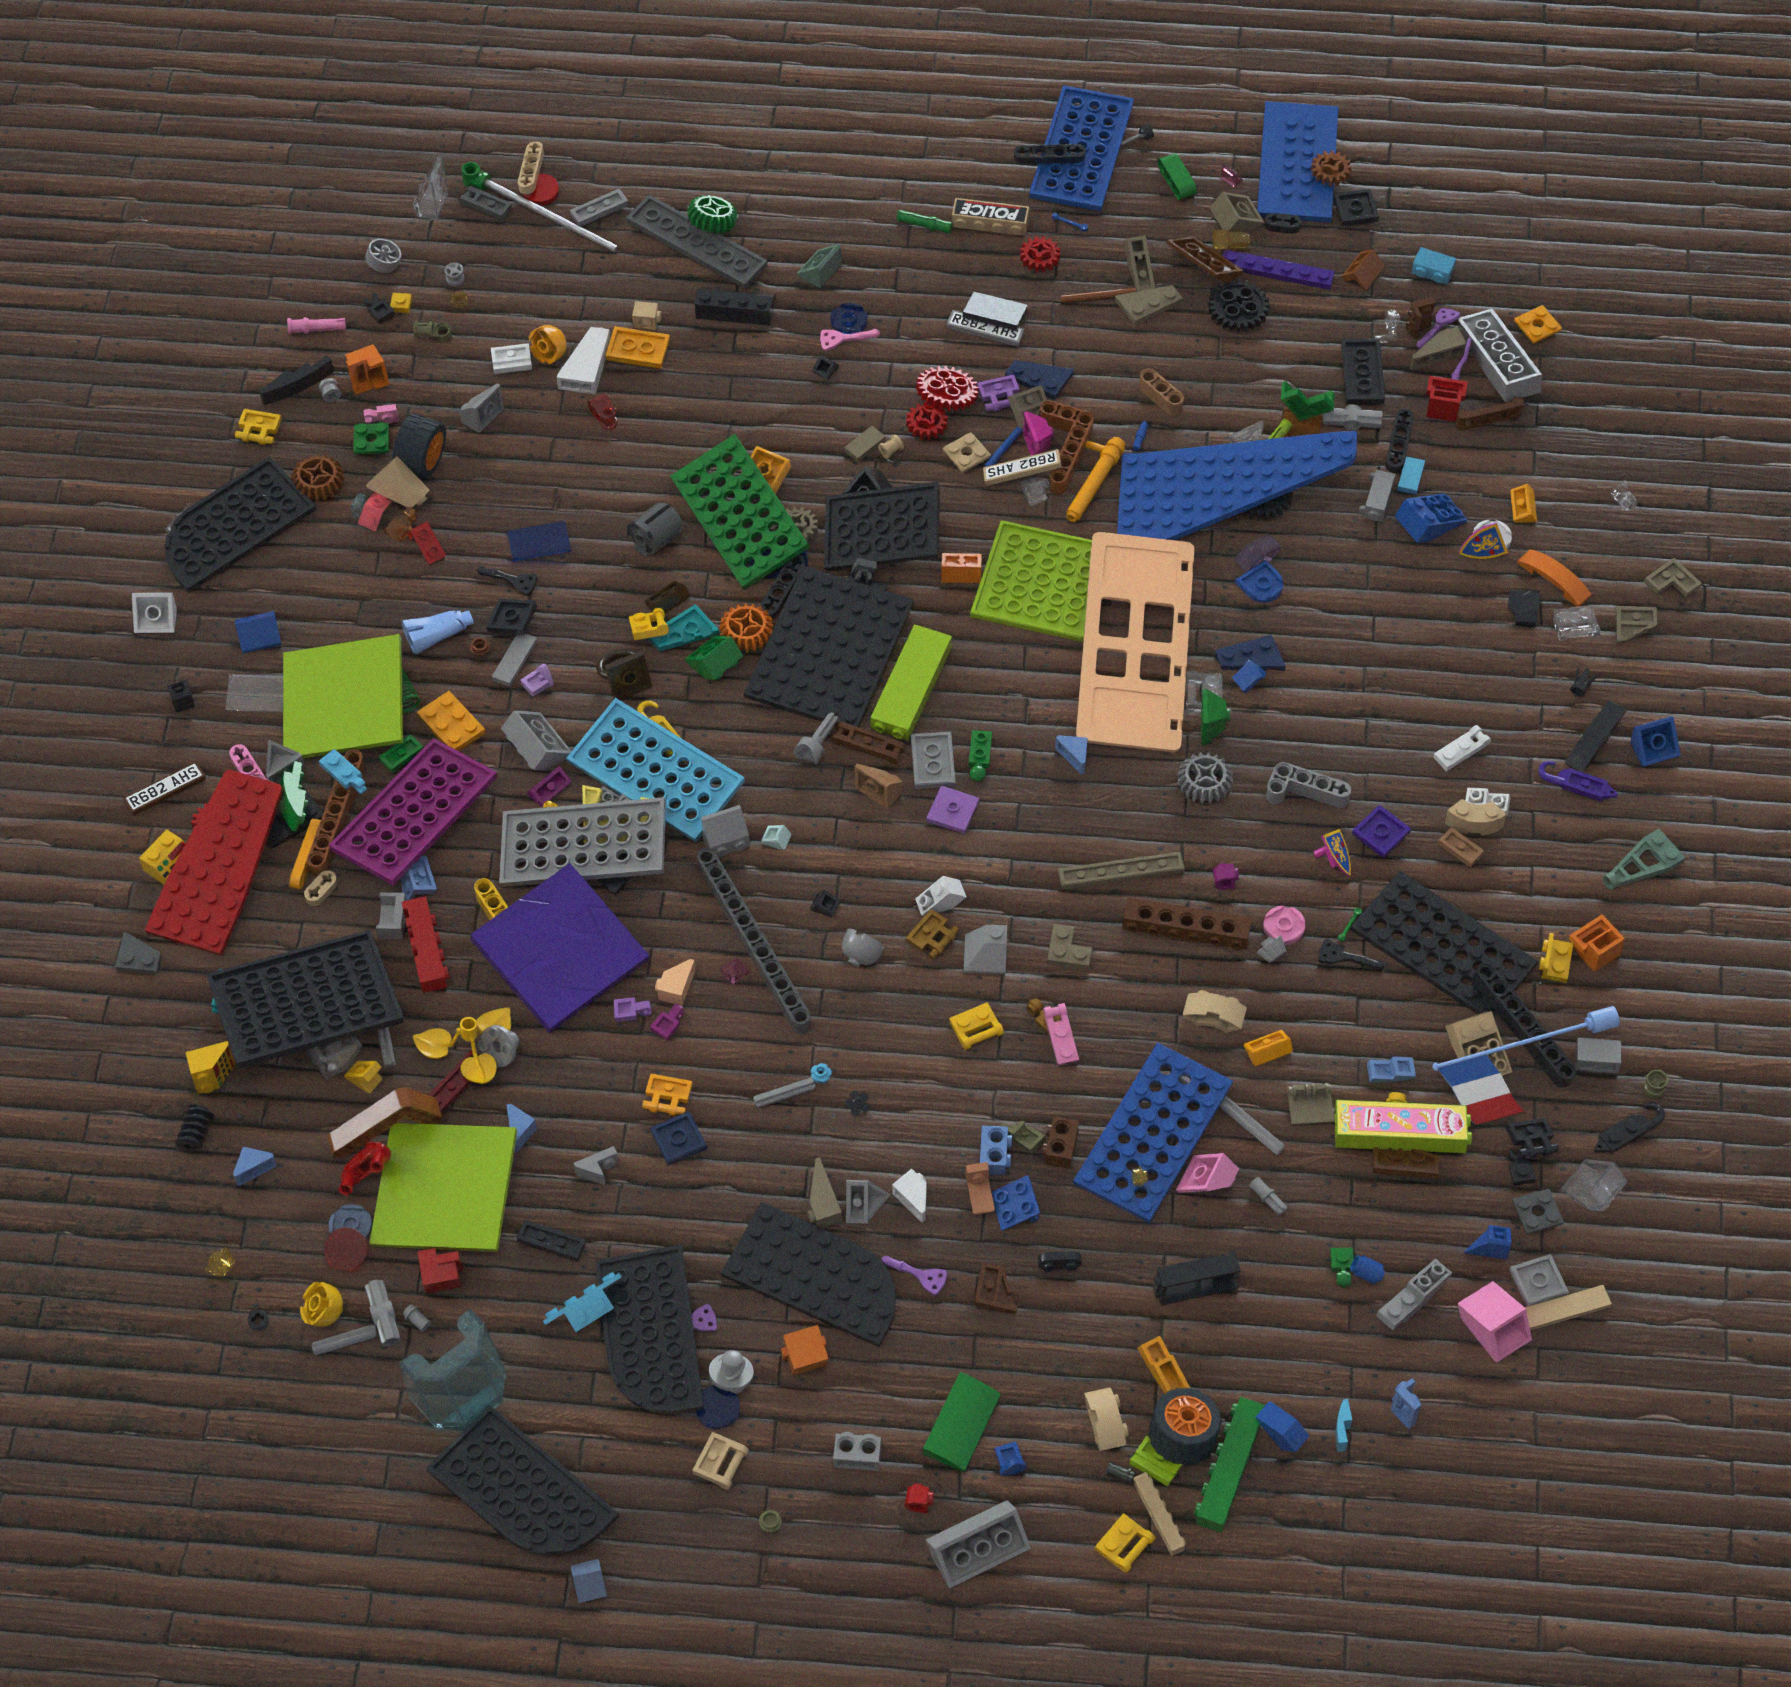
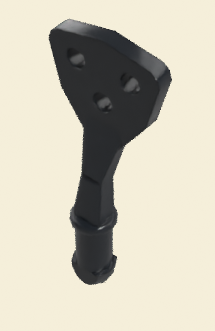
M480 566L477 569L479 575L502 579L511 583L518 592L525 596L530 595L536 586V574L524 573L513 576L497 569L485 568L484 566Z
M1325 939L1319 949L1318 960L1321 963L1334 964L1342 961H1353L1376 970L1384 968L1382 961L1344 952L1338 944L1329 939Z

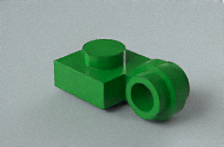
M1331 1248V1271H1340L1336 1273V1284L1341 1285V1288H1346V1285H1351V1273L1346 1271H1350V1266L1354 1259L1353 1248Z

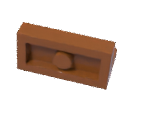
M1374 249L1362 251L1342 274V278L1345 282L1356 279L1361 288L1367 290L1385 265Z

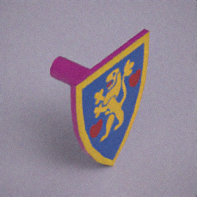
M1497 522L1483 526L1470 535L1459 551L1461 555L1476 559H1489L1508 553Z
M1340 829L1321 836L1325 846L1314 851L1315 857L1319 858L1327 855L1332 868L1338 866L1345 875L1350 877V857Z

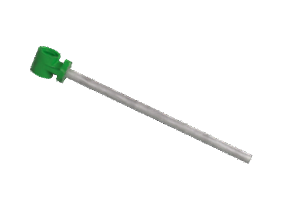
M467 162L462 165V183L464 186L477 187L482 191L490 188L613 252L618 250L617 245L492 182L491 175L481 171L477 163Z

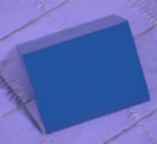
M274 611L235 620L242 654L282 645Z
M1673 716L1634 727L1630 744L1642 766L1681 756Z

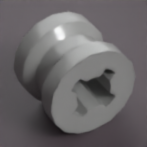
M454 262L445 267L448 285L456 287L464 283L465 277L461 264Z
M327 378L319 383V390L325 402H334L341 397V391L335 379Z

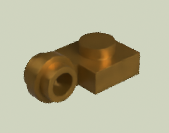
M1037 998L1029 1000L1026 1006L1027 1011L1032 1016L1038 1015L1035 1019V1024L1049 1035L1042 1010L1044 1005ZM1060 1015L1053 1016L1054 1022L1061 1021Z

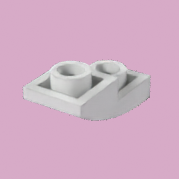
M1467 788L1465 801L1475 805L1493 801L1508 816L1510 794L1489 793L1486 788Z

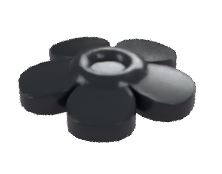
M852 1091L850 1093L851 1099L845 1101V1106L852 1108L851 1113L853 1115H859L861 1111L866 1112L869 1109V1104L865 1103L868 1100L866 1093L862 1092L859 1095L858 1091Z

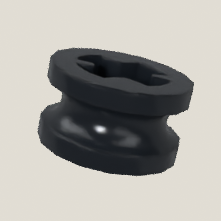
M253 1310L248 1316V1323L252 1330L262 1331L268 1326L269 1320L265 1311ZM258 1316H261V1319L264 1320L260 1321L259 1325H256L255 1320Z

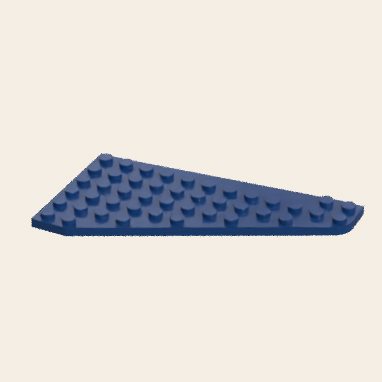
M1357 431L1330 432L1147 453L1122 454L1117 534L1177 540L1346 469L1357 458Z

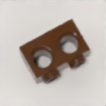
M1053 1116L1052 1124H1048L1046 1130V1137H1049L1048 1143L1043 1144L1042 1156H1045L1046 1165L1071 1169L1079 1121ZM1064 1131L1066 1134L1061 1135L1057 1132ZM1060 1150L1062 1153L1057 1154L1053 1151Z

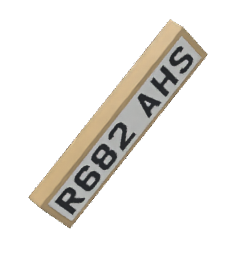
M1056 449L984 467L985 484L989 486L1061 468L1060 452Z

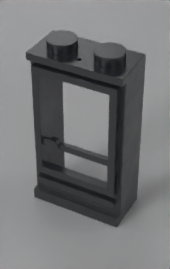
M1231 1251L1227 1256L1221 1254V1257H1218V1255L1164 1266L1162 1269L1161 1266L1157 1267V1275L1154 1276L1155 1285H1153L1155 1298H1159L1162 1306L1238 1290L1236 1279L1239 1278L1238 1273L1241 1272L1236 1253Z

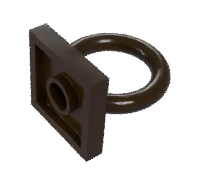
M626 648L617 649L605 654L597 663V673L600 677L609 681L614 699L621 700L653 687L642 651L638 652ZM627 656L620 660L607 664L612 659Z

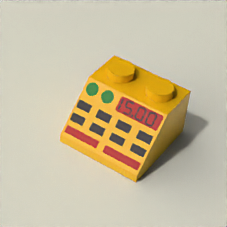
M166 829L139 857L143 871L165 885L186 843Z
M228 1041L186 1052L190 1073L198 1094L210 1093L213 1090L219 1089L235 1066Z

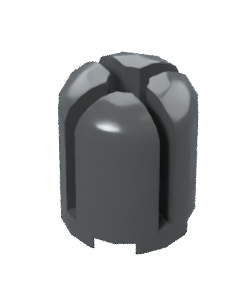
M664 502L656 503L627 525L626 536L630 535L635 544L633 548L643 556L653 555L680 535L682 520L677 511Z

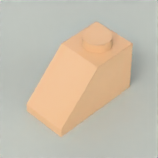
M689 959L663 972L661 979H658L655 985L658 1000L673 1004L677 1003L683 1006L695 973L694 960Z

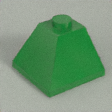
M1203 689L1201 745H1206L1225 730L1226 721H1230V709H1226V700L1208 689Z

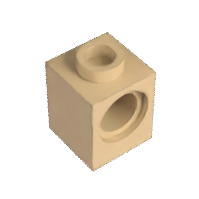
M635 301L632 314L633 328L656 330L657 322H661V311H658V303Z

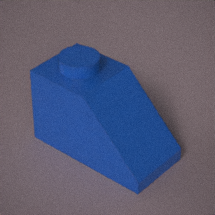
M1268 1402L1255 1417L1280 1450L1296 1452L1310 1436L1297 1419L1272 1402Z

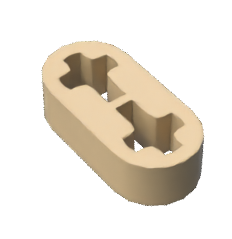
M321 872L306 888L304 895L309 905H320L334 891L338 883L334 872ZM331 879L332 882H326V883L324 884V880H327V881H328V880ZM318 893V897L313 896V897L311 898V896H310L311 894L316 895V894Z

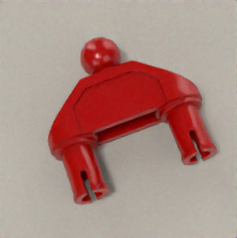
M370 1141L366 1143L364 1148L355 1154L343 1168L341 1173L342 1182L338 1188L339 1192L342 1195L348 1196L352 1193L353 1187L360 1183L363 1178L372 1172L380 1173L384 1168V1164L391 1158V1150L380 1142Z

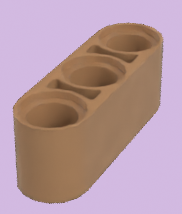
M1149 368L1142 370L1139 384L1141 392L1168 415L1174 417L1181 415L1184 404L1183 394L1155 370Z

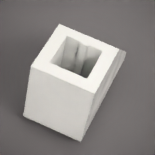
M942 876L915 899L921 916H925L931 909L937 913L953 909L966 898L960 880Z

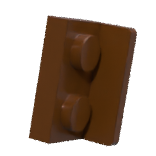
M1433 297L1411 302L1406 329L1408 333H1411L1413 339L1418 337L1419 328L1423 329L1431 326L1436 303Z

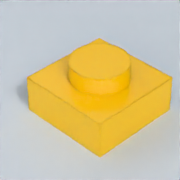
M393 293L390 306L394 312L409 313L412 295Z

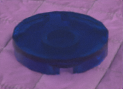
M844 303L840 307L833 309L830 315V324L833 330L843 334L859 333L864 331L868 325V314L858 304Z
M710 1386L703 1390L705 1409L696 1411L699 1421L704 1426L714 1430L731 1426L737 1420L740 1413V1402L736 1393L720 1389L717 1386Z

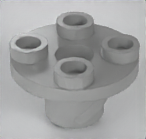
M500 1025L487 1027L481 1035V1040L478 1041L480 1051L493 1056L497 1068L511 1064L515 1058L516 1049L519 1046V1038L516 1033L508 1031V1029Z
M726 1351L724 1354L715 1357L710 1363L709 1381L720 1389L740 1393L753 1379L754 1369L751 1362L738 1351Z

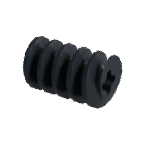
M191 1104L186 1112L187 1116L183 1120L184 1123L181 1125L178 1138L175 1141V1145L179 1149L188 1153H194L195 1149H202L203 1144L201 1142L206 1139L203 1134L208 1133L207 1127L212 1123L209 1119L214 1118V1114L207 1108Z

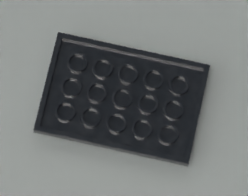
M932 482L826 496L824 569L831 571L852 568L857 558L877 562V565L939 557L940 484Z

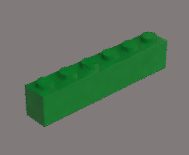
M1241 1396L1238 1404L1233 1403L1230 1416L1233 1417L1231 1424L1226 1423L1223 1431V1436H1226L1224 1443L1219 1442L1215 1454L1219 1457L1217 1462H1212L1208 1475L1211 1476L1209 1483H1204L1201 1495L1204 1496L1202 1503L1197 1502L1194 1515L1197 1516L1196 1525L1219 1533L1223 1532L1261 1426L1255 1417L1264 1408V1404Z

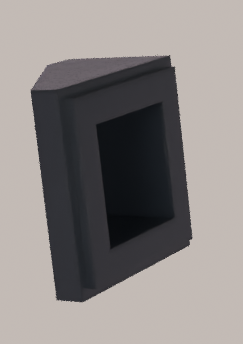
M820 355L811 372L829 380L840 365Z
M823 889L816 894L810 910L832 918L840 903V899Z

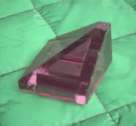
M1222 164V179L1232 187L1242 182V178L1226 164Z
M737 957L720 968L721 972L732 984L749 974V971Z

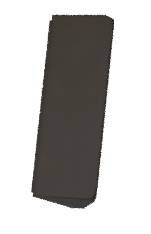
M673 581L644 602L652 611L656 608H662L666 614L689 599L690 595L685 585Z

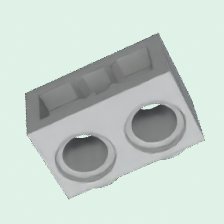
M851 1432L836 1434L833 1457L834 1468L879 1471L881 1437H877L874 1434L854 1435ZM843 1447H850L852 1450L843 1452L841 1449ZM868 1448L874 1450L871 1454H866L863 1451Z

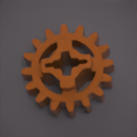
M1333 150L1330 153L1323 151V155L1318 153L1317 157L1313 158L1311 164L1312 177L1316 176V181L1321 180L1322 185L1329 183V186H1332V183H1335L1339 186L1340 181L1345 183L1346 179L1350 177L1351 161L1346 160V155L1341 157L1340 152L1334 154Z

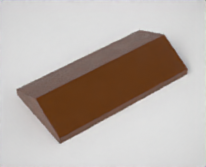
M1194 236L1169 239L1166 242L1169 246L1225 284H1228L1243 273L1241 268Z

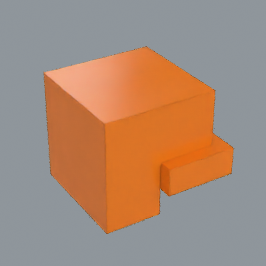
M374 344L345 354L350 381L355 395L371 390L373 387L376 390L390 385L384 360Z
M1603 914L1569 936V940L1574 944L1573 950L1593 972L1619 957L1625 938Z
M818 1325L783 1335L785 1347L781 1348L780 1353L783 1361L788 1360L793 1376L827 1366L828 1355L825 1349L827 1343L825 1337L821 1336Z

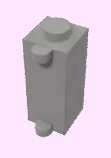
M1376 470L1375 473L1369 474V479L1373 482L1366 505L1360 506L1359 512L1364 514V518L1383 522L1393 489L1395 474Z

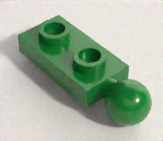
M972 730L969 767H972L970 777L976 782L982 781L985 778L986 771L984 768L989 769L992 744L991 731Z

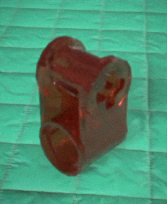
M605 393L587 401L590 412L603 429L612 430L617 427L618 420L615 416V407Z

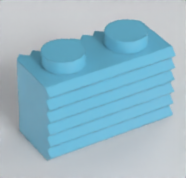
M1420 247L1413 262L1412 274H1416L1418 277L1430 278L1437 283H1444L1446 285L1455 269L1456 258Z

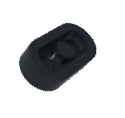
M1076 1251L1044 1252L1037 1257L1038 1267L1046 1272H1051L1055 1269L1074 1271L1082 1265L1081 1254Z

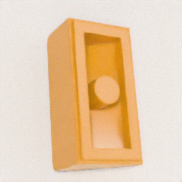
M1525 484L1511 489L1513 521L1515 523L1537 522L1535 496L1531 486Z
M1283 1030L1243 1044L1255 1066L1293 1052L1291 1039Z

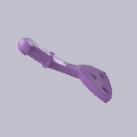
M1440 309L1436 314V323L1433 329L1417 342V348L1421 349L1429 342L1443 325L1452 323L1460 318V313L1452 309Z
M1471 338L1467 340L1464 356L1454 373L1451 374V379L1459 380L1461 377V368L1468 359Z
M883 1256L881 1258L885 1266L916 1277L924 1289L934 1296L938 1295L945 1286L948 1276L946 1270L929 1269L922 1271L909 1266L904 1261L890 1258V1256Z
M705 1304L694 1311L692 1318L695 1330L709 1332L717 1329L716 1316L709 1304Z

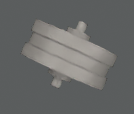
M379 238L369 244L365 259L372 269L381 273H389L397 268L401 258V250L392 241Z

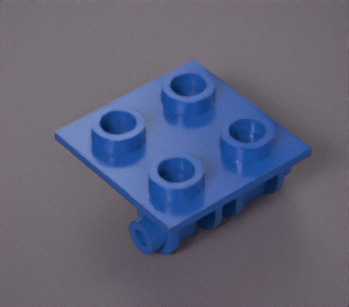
M1029 1175L991 1192L1001 1231L1025 1220H1030L1031 1223L1039 1220L1038 1217L1041 1213Z

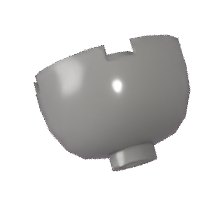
M847 929L842 940V950L844 955L849 958L848 963L859 967L860 964L867 966L878 961L885 946H882L879 941L864 933L856 935L857 930Z

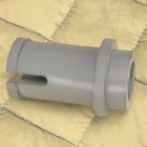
M409 1305L404 1310L405 1320H410L421 1332L426 1331L430 1327L431 1321L419 1311L418 1306Z

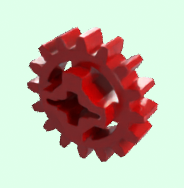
M1035 236V240L1029 238L1028 243L1023 242V248H1020V261H1023V266H1028V270L1034 268L1035 272L1038 273L1039 269H1042L1044 273L1046 268L1052 270L1053 266L1058 265V261H1060V247H1057V242L1052 243V238L1045 240V236H1042L1041 239Z
M924 402L923 406L917 403L916 409L911 407L910 413H907L906 426H908V432H913V437L919 435L920 440L924 437L930 440L931 436L937 439V434L943 435L944 429H947L948 416H946V411H941L939 406L932 408V403L927 405Z

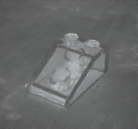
M443 155L437 157L425 176L423 184L419 185L418 196L413 200V208H415L417 217L438 220L449 193Z

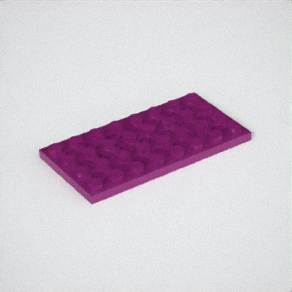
M433 738L329 844L330 850L394 886L495 781L497 772ZM434 761H442L439 764H432ZM457 769L454 773L448 772L449 770ZM421 774H429L424 778L419 777ZM465 778H473L471 781H464ZM444 782L442 786H435L436 783ZM416 787V788H415L414 790H412V791H407V790H406L407 788ZM460 791L457 795L451 794L452 792ZM424 796H432L427 800L422 799ZM395 801H403L400 804H393ZM447 804L445 808H438L439 805ZM418 809L415 813L409 812L410 810ZM382 814H390L386 818L380 817ZM427 818H435L431 822L425 821ZM397 823H405L401 827L396 826ZM376 827L374 831H367L368 828ZM421 831L419 835H412L413 832ZM392 836L389 840H383L384 837ZM356 841H363L360 845H354ZM401 845H408L405 849L398 848ZM371 850H379L375 854L369 853ZM392 858L395 859V860H394L393 862H391V863H386V862H385L387 859H392Z

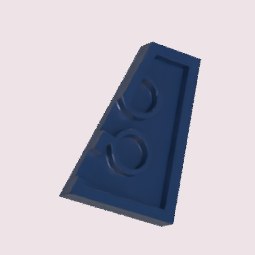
M1014 360L1005 372V376L1014 374L1017 383L1029 389L1042 385L1045 396L1056 400L1073 376L1074 369Z

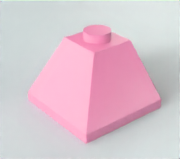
M1224 1153L1193 1155L1176 1191L1178 1193L1202 1192L1230 1187L1235 1181L1239 1168Z

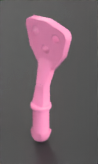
M877 329L855 334H843L836 330H822L820 342L823 350L828 351L844 341H863L864 339L877 338L880 332Z

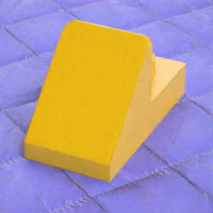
M356 1061L344 1077L365 1092L371 1093L382 1081V1077L377 1073L381 1066L377 1061Z

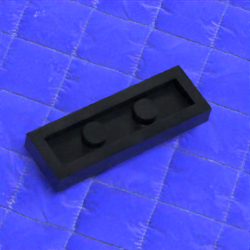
M524 1220L516 1237L519 1243L577 1262L586 1245V1239L528 1220Z

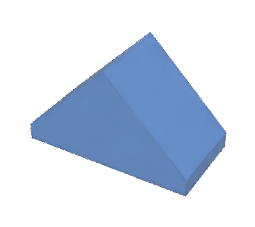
M1057 736L1055 749L1081 775L1084 774L1088 738Z
M507 1104L509 1126L516 1127L518 1130L514 1152H518L537 1130L534 1118L514 1105Z
M243 1147L233 1172L237 1185L240 1186L277 1167L274 1155L270 1152Z

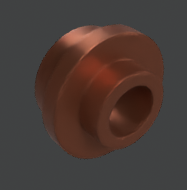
M482 637L475 638L470 645V651L475 656H485L490 651V644Z

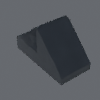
M187 680L167 685L176 713L195 707Z

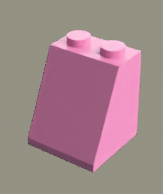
M1494 1281L1458 1303L1462 1321L1494 1361L1502 1360L1532 1340L1526 1308Z

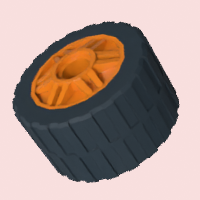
M410 414L398 431L392 458L394 459L397 456L416 476L425 479L430 477L438 466L445 448V425L418 414Z
M1176 1388L1175 1390L1168 1391L1157 1401L1151 1418L1148 1435L1152 1447L1164 1459L1175 1464L1189 1465L1205 1460L1213 1451L1222 1421L1220 1410L1208 1395L1203 1394L1199 1390Z

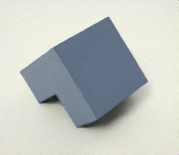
M599 1559L571 1565L579 1603L607 1596Z

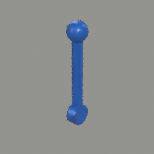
M1057 213L1052 214L1053 220L1058 219L1073 226H1076L1080 228L1082 232H1086L1088 230L1087 224L1081 225L1066 218H1063L1059 216Z

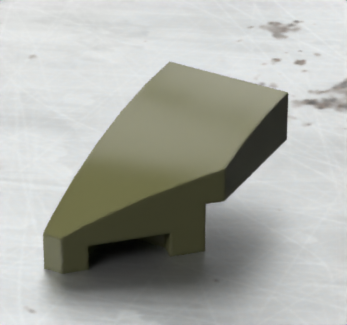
M1019 1121V1124L1007 1126L1006 1123L1000 1125L1008 1127V1135H1012V1140L1031 1155L1046 1141L1045 1135L1029 1125L1026 1126L1025 1121Z

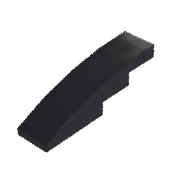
M326 355L313 366L308 362L305 363L294 373L287 369L259 391L262 404L268 405L286 399L318 383L334 372L332 359Z
M1609 700L1582 735L1566 759L1565 764L1576 771L1584 773L1592 759H1595L1602 746L1607 743L1627 712V709Z

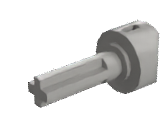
M831 712L826 716L811 738L802 737L793 750L795 757L814 762L816 765L824 754V748L821 744L839 718Z

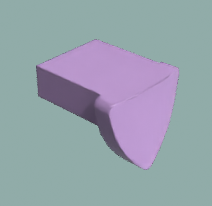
M541 664L535 671L521 679L522 686L533 697L554 685L546 664Z

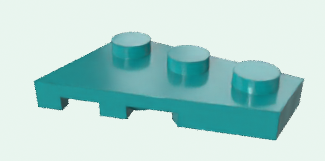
M695 604L666 622L669 627V632L666 635L651 637L648 640L661 652L719 635L720 633L714 623Z

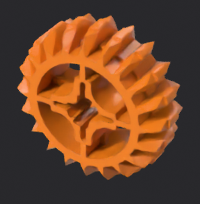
M745 603L742 607L737 604L736 609L730 607L729 612H725L724 617L721 618L720 634L721 636H731L740 651L745 650L748 653L749 650H753L756 652L757 647L763 649L764 644H767L772 634V618L768 615L767 610L763 611L761 606L756 608L754 603L751 606Z

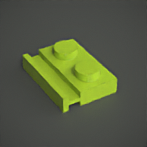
M1146 1436L1134 1456L1131 1457L1129 1464L1144 1473L1146 1472L1147 1475L1164 1485L1169 1486L1183 1464H1175L1164 1459L1152 1447L1150 1438Z

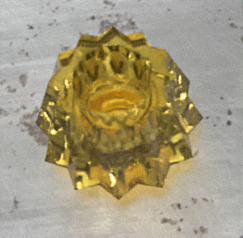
M227 1247L223 1248L220 1252L214 1251L207 1259L209 1263L205 1267V1271L221 1278L233 1267L235 1261Z

